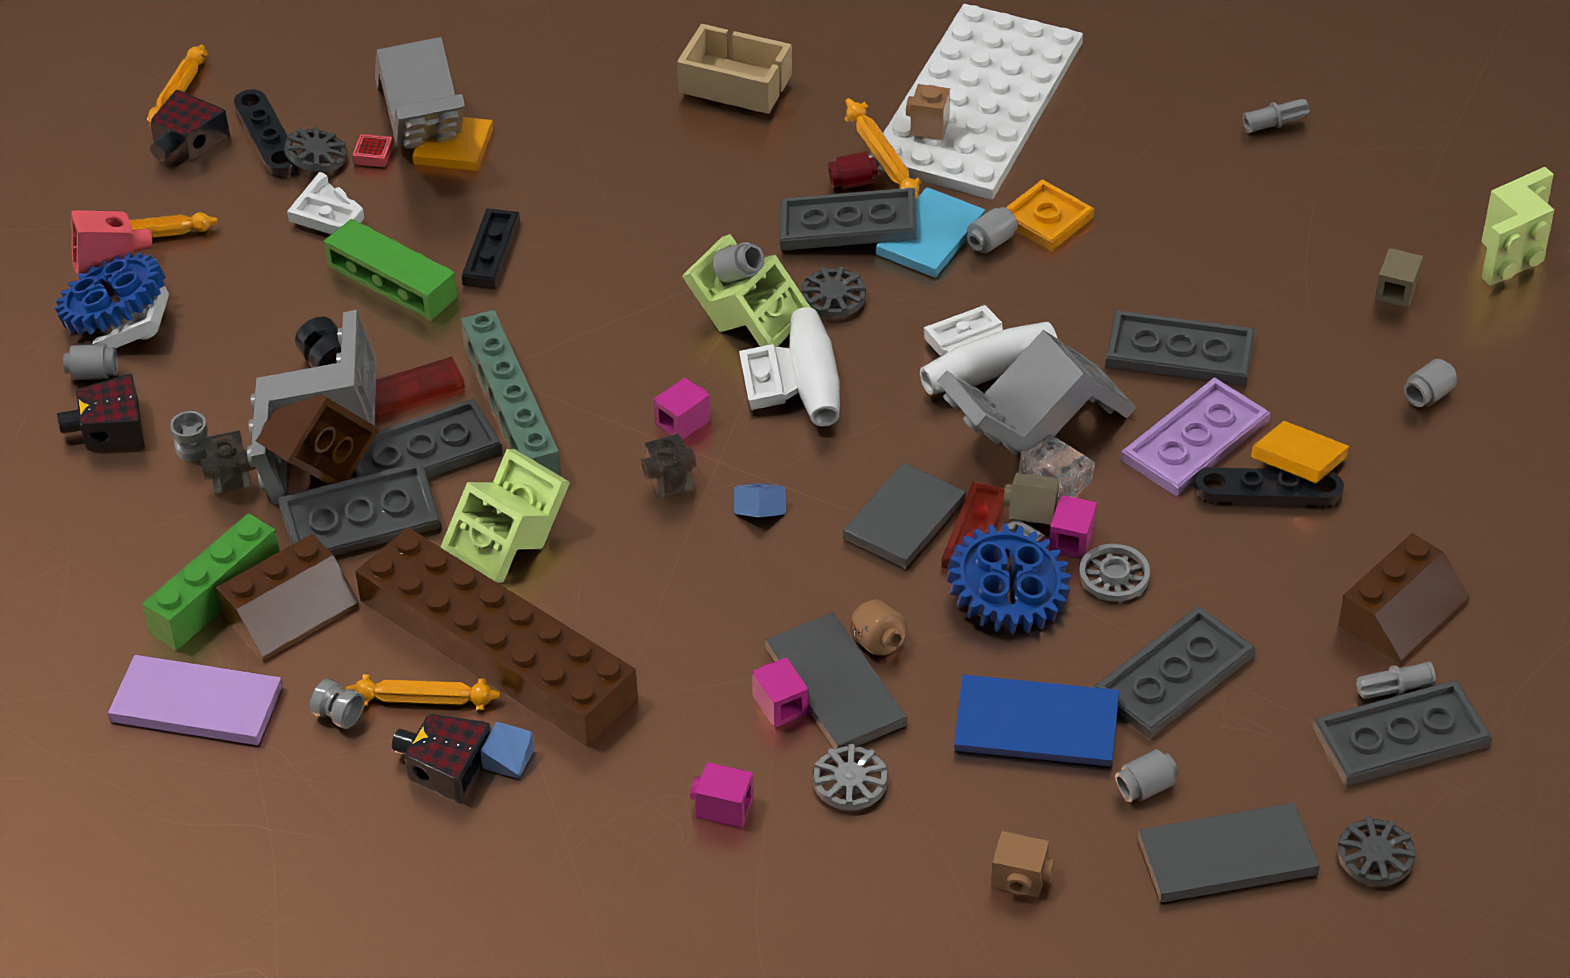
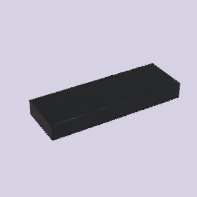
M486 208L461 276L462 285L496 289L520 223L519 212Z

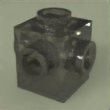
M240 430L203 438L207 458L200 459L205 480H213L215 493L252 486L249 471L256 470V468L251 467L248 462L247 449L244 450Z
M680 434L645 443L646 458L641 459V467L645 479L650 480L658 498L693 489L692 468H695L697 465L692 447L685 446Z

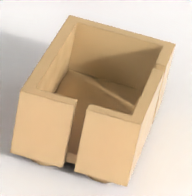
M701 23L677 61L678 92L769 114L779 98V92L783 91L792 76V44L734 31L732 34L733 60H730L728 29Z

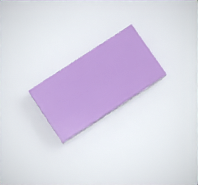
M1214 377L1121 451V461L1177 497L1196 481V476L1201 470L1214 467L1268 423L1270 412Z
M134 655L108 711L110 722L259 745L283 684L281 677Z

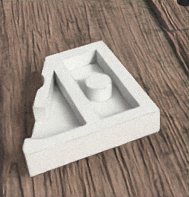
M322 172L317 174L287 211L289 222L333 234L350 219L359 223L364 219L363 208L354 200L347 198L346 193L340 187L334 188L330 185L327 175Z
M165 286L159 288L160 295L151 297L154 301L153 304L142 306L144 312L133 313L132 320L123 319L118 327L111 324L110 326L113 331L108 335L96 337L93 344H106L107 347L118 348L135 340H146L158 332L169 297V292Z

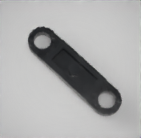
M255 89L245 90L237 94L234 98L236 114L241 120V124L261 162H263L267 173H270V176L275 175V178H279V176L285 178L284 175L289 177L291 173L294 175L295 171H298L299 166L292 163L285 155L284 146L287 134L266 95L262 91ZM249 101H250V103L253 104V101H254V104H255V105H253V106H246L245 103L248 105V104H249ZM279 159H281V161H283V159H285V161H288L283 164L276 163V161L280 162Z
M1211 467L1201 470L1197 474L1195 481L1196 496L1198 498L1201 497L1200 500L1202 501L1207 500L1209 504L1210 502H1214V504H1217V502H1232V505L1306 507L1307 505H1318V507L1325 505L1326 508L1329 505L1333 507L1335 503L1338 504L1340 502L1344 489L1343 480L1333 472H1329L1319 482L1314 483L1281 469ZM1214 480L1216 484L1219 482V485H1222V487L1212 489L1207 487L1205 483L1208 484L1209 481L1213 483ZM1319 484L1321 486H1323V484H1326L1325 487H1328V485H1330L1329 488H1333V491L1322 492L1318 490L1316 487H1319Z

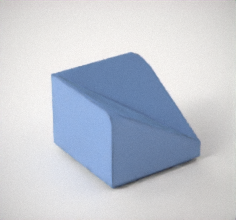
M764 483L737 485V487H734L735 514L753 517L785 514V487Z
M496 722L481 749L483 769L519 779L535 750L532 732Z

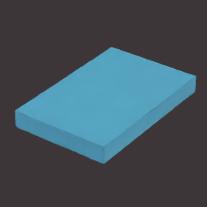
M926 187L916 199L917 239L879 242L876 245V255L936 278L967 241L968 225L983 216L986 210Z

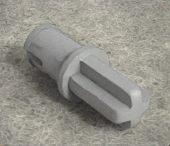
M1298 99L1280 105L1273 102L1270 103L1269 107L1243 113L1245 130L1247 133H1252L1273 126L1280 128L1282 123L1308 117L1310 114L1307 100Z
M1430 661L1402 668L1393 665L1389 667V671L1357 678V692L1364 699L1392 693L1399 696L1403 695L1404 691L1434 686L1436 674Z

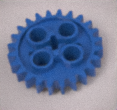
M130 252L123 259L116 255L111 262L103 260L101 266L97 268L90 266V272L87 274L79 273L78 281L69 282L68 286L70 289L60 292L62 297L56 300L58 306L55 307V310L64 328H68L70 332L76 330L78 334H82L87 330L89 334H93L97 328L104 332L109 325L113 324L115 327H118L121 320H132L133 313L144 312L142 306L154 303L151 297L161 294L159 288L165 286L163 280L166 277L157 259H153L150 254L144 256L142 252H139L133 257ZM106 283L118 300L117 303L113 302L102 284Z
M1004 523L1002 531L997 532L995 527L990 524L986 535L977 528L972 538L965 535L961 545L955 546L953 556H951L948 565L949 574L947 582L952 584L950 595L959 596L957 607L969 606L968 618L978 614L982 616L980 625L984 626L990 620L994 622L996 632L1001 629L1002 624L1008 626L1011 634H1014L1017 625H1021L1026 633L1030 632L1032 623L1042 629L1046 619L1053 622L1057 612H1062L1070 591L1068 584L1071 574L1065 573L1068 563L1067 561H1058L1061 551L1059 549L1049 551V539L1040 543L1036 541V531L1032 532L1029 536L1023 535V526H1019L1014 533L1010 532L1009 526ZM1006 553H1008L1010 557V565L1008 571L1005 570L1008 563V557L1006 556ZM1009 585L1013 586L1010 593V600L1012 604L1008 602Z

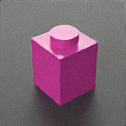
M685 377L653 399L655 425L678 442H681L711 420L710 395L703 387L696 386Z
M1064 495L1060 496L1050 525L1049 551L1059 549L1062 555L1083 558L1088 552L1095 530L1097 502Z
M787 657L773 663H767L759 669L752 671L753 697L774 728L809 714V689Z
M707 762L701 777L696 776L694 778L690 792V799L695 801L696 818L742 828L754 798L753 772Z

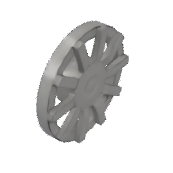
M1104 544L1091 549L1083 556L1079 567V577L1083 589L1096 596L1098 600L1118 601L1119 604L1124 603V600L1142 595V592L1149 584L1150 566L1144 555L1130 546ZM1112 553L1124 554V556H1112ZM1106 554V558L1102 562L1096 559L1097 556ZM1131 557L1135 561H1137L1138 564L1130 566L1128 560ZM1091 562L1100 570L1086 569V567ZM1139 570L1144 572V576L1130 574ZM1087 576H1099V578L1090 581ZM1129 581L1138 582L1139 584L1134 587ZM1102 583L1105 584L1102 589L1099 588V587H1097L1098 585H1100V584H1102ZM1121 586H1124L1127 591H1121ZM1110 587H1114L1115 592L1109 591Z
M849 744V746L836 749L830 748L814 765V789L825 803L835 808L857 810L868 807L877 802L887 788V767L872 749L867 750L856 747L855 744ZM848 756V762H844L841 757ZM854 756L862 757L858 763L854 762ZM834 760L837 763L838 767H835L827 763ZM868 761L874 764L866 768L863 767ZM822 770H825V771H828V772H831V773L834 774V775H827V776L819 777ZM874 772H880L881 779L866 775ZM834 782L835 785L828 792L822 787V784ZM866 783L878 787L873 793H870L865 786ZM839 791L846 795V800L837 798L834 795ZM860 792L865 796L864 798L852 800V795L859 794Z

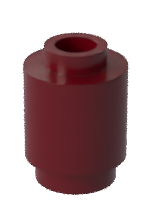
M867 151L835 157V161L828 162L829 177L833 189L841 187V190L871 185L873 184V177L878 176L875 157H869Z

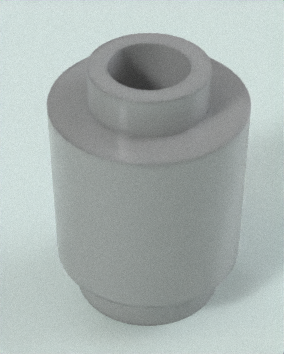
M1005 207L994 208L968 225V243L974 250L987 254L1013 236L1014 231L1017 229V220L1009 209Z
M749 242L720 249L713 258V268L716 275L726 283L755 276L764 265L762 250L757 245Z
M106 344L72 345L69 353H64V371L66 374H71L73 381L108 379L111 375H117L118 357L115 347H107Z
M1433 359L1409 376L1407 383L1404 385L1406 398L1416 407L1431 406L1457 386L1456 371L1450 363L1442 359Z
M1155 749L1123 765L1122 771L1115 774V779L1121 794L1128 802L1136 799L1141 802L1175 785V775L1178 774V769L1173 758L1168 753L1163 754L1160 750Z

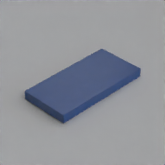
M962 675L954 751L1112 767L1119 690Z

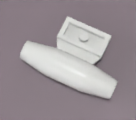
M986 305L924 327V339L941 357L920 369L922 385L930 395L946 392L937 382L946 370L972 386L998 378L1042 330L1057 338L1056 332L1049 322L1003 330L1002 322Z
M803 307L793 312L790 320V348L775 347L774 344L739 351L750 410L784 404L787 399L799 393L810 419L815 425L829 426L838 420L840 411V380L831 340L816 310Z

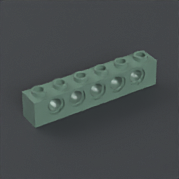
M495 310L461 318L464 349L508 449L519 451L561 476L558 448Z

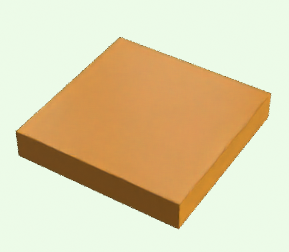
M463 117L461 133H457L455 139L438 142L437 138L424 140L423 145L415 148L413 163L478 171L493 131L492 120Z
M1043 179L1006 207L1014 214L1017 220V229L1015 231L1049 251H1053L1092 220L1095 212L1093 207Z
M1283 421L1253 445L1251 457L1317 483L1347 457L1349 446Z

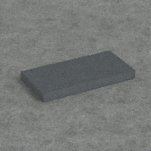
M915 188L783 198L780 201L781 251L917 239Z
M1115 310L1105 367L1210 381L1215 377L1223 383L1246 386L1255 328Z
M472 398L380 430L357 465L353 475L357 478L421 461L428 479L502 453V444L476 400Z
M421 461L278 498L291 545L313 533L333 556L390 542L407 527L418 534L442 528L441 519Z
M1197 606L1096 684L1094 688L1119 690L1117 715L1151 739L1254 658L1256 647L1204 609Z
M834 612L765 639L766 650L776 662L787 657L808 687L809 713L834 749L849 746V744L859 746L907 725L906 714Z
M1457 680L1315 718L1312 725L1315 734L1345 786L1489 747L1492 741V736Z
M1295 803L1145 828L1138 831V841L1160 903L1314 876L1319 873V863Z

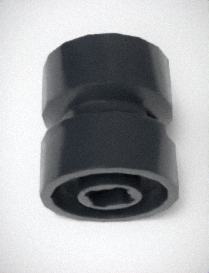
M324 316L308 320L296 333L294 341L297 350L312 368L337 363L336 355L341 352L338 340V327L330 318Z

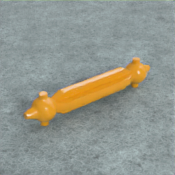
M203 44L188 50L187 56L181 61L159 95L156 106L150 109L147 116L150 127L151 119L175 90L185 93L198 72V65L205 62L208 52Z
M850 98L846 99L847 116L844 118L847 123L850 121L856 122L858 133L890 179L900 185L899 189L915 188L917 199L919 197V185L922 183L919 178L914 180L909 177L908 168L872 118L866 116L868 104L865 101L861 104L854 102Z
M203 212L195 213L192 217L180 214L129 220L132 230L149 228L152 238L182 235L192 229L196 232H205L210 226L218 223L217 218L210 217Z
M363 674L362 679L356 684L346 686V690L353 689L364 696V706H368V701L375 697L385 703L462 705L472 701L476 705V710H484V706L490 701L501 697V692L491 689L486 684V679H478V683L472 687L463 682L389 679L375 684L370 680L369 674Z

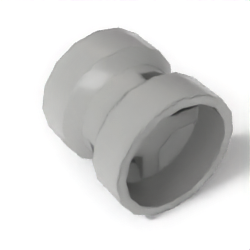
M185 411L176 415L171 420L170 428L172 437L175 439V451L180 459L194 462L205 458L210 453L212 447L210 437L207 434L206 418L201 413Z
M326 678L314 690L309 707L314 715L321 718L330 717L335 725L343 729H349L361 716L365 700L361 693L353 689L344 690L340 683Z

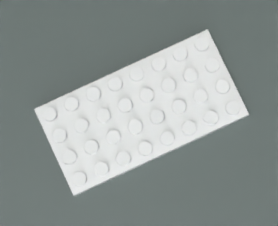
M963 4L883 133L908 168L909 177L912 179L919 178L923 182L993 200L1081 47L1083 33L1040 23L1036 20L1012 16L1008 13L980 8L976 5ZM918 84L950 88V119L943 140L910 135L911 117L906 116V104L909 96L914 97ZM872 152L869 157H875ZM875 157L878 170L885 171Z

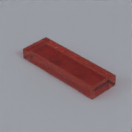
M452 356L377 379L375 416L465 388L464 378Z
M972 482L941 558V568L948 569L955 546L961 545L965 535L972 538L977 528L986 535L990 524L996 529L1004 508V488Z

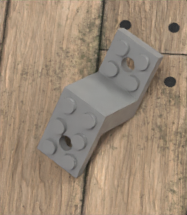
M442 37L376 50L375 81L377 89H383L396 146L404 145L405 148H415L423 145L424 140L437 138L438 142L455 139L457 137L456 134L461 133L465 103L462 94L455 95Z
M357 310L343 312L342 328H338L341 352L336 355L337 363L256 378L255 393L251 394L250 398L254 417L249 420L252 445L247 446V457L250 466L256 467L258 471L261 491L268 493L273 505H279L278 498L288 495L290 463L256 442V439L260 435L264 423L271 417L275 409L323 394L375 426L377 359Z
M1045 330L1041 331L986 393H983L947 370L937 380L946 391L943 396L944 399L956 410L960 411L962 409L966 414L963 420L972 430L977 433L983 431L995 444L998 445L1001 442L1014 455H1018L1021 452L1031 459L1036 457L1087 400L1092 403L1097 401L1108 413L1112 414L1114 411H1117L1126 418L1137 408L1096 363Z

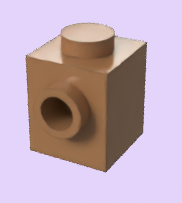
M917 85L914 97L909 96L906 104V116L911 117L910 135L943 140L950 119V88L937 87L935 85Z
M1001 831L992 861L991 887L1007 890L1016 895L1039 897L1043 882H1051L1055 859L1048 857L1049 841Z

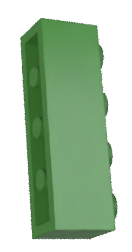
M353 219L347 221L324 240L328 267L430 321L458 298L455 272Z
M249 513L142 603L149 634L177 651L221 613L216 590L217 586L280 552L276 529Z

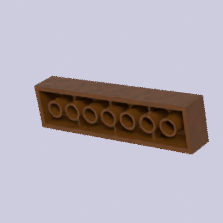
M408 527L355 571L359 597L362 603L479 678L486 679L487 683L585 746L592 743L638 699L636 668Z

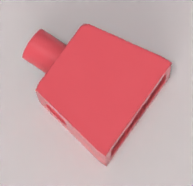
M71 211L72 263L78 280L79 273L87 274L90 272V266L97 268L101 266L103 260L111 262L116 255L123 259L130 252L133 255L135 250L152 249L150 229L132 230L128 215L123 211Z

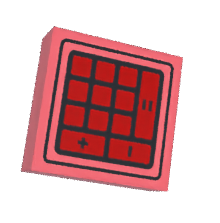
M360 134L352 155L353 164L386 167L394 146L393 138Z

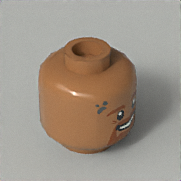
M873 599L862 603L855 609L852 615L850 631L853 638L869 652L877 656H884L892 653L902 645L907 633V622L905 617L889 603L882 599Z

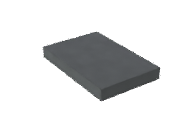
M903 463L843 529V539L906 569L965 502L966 491Z

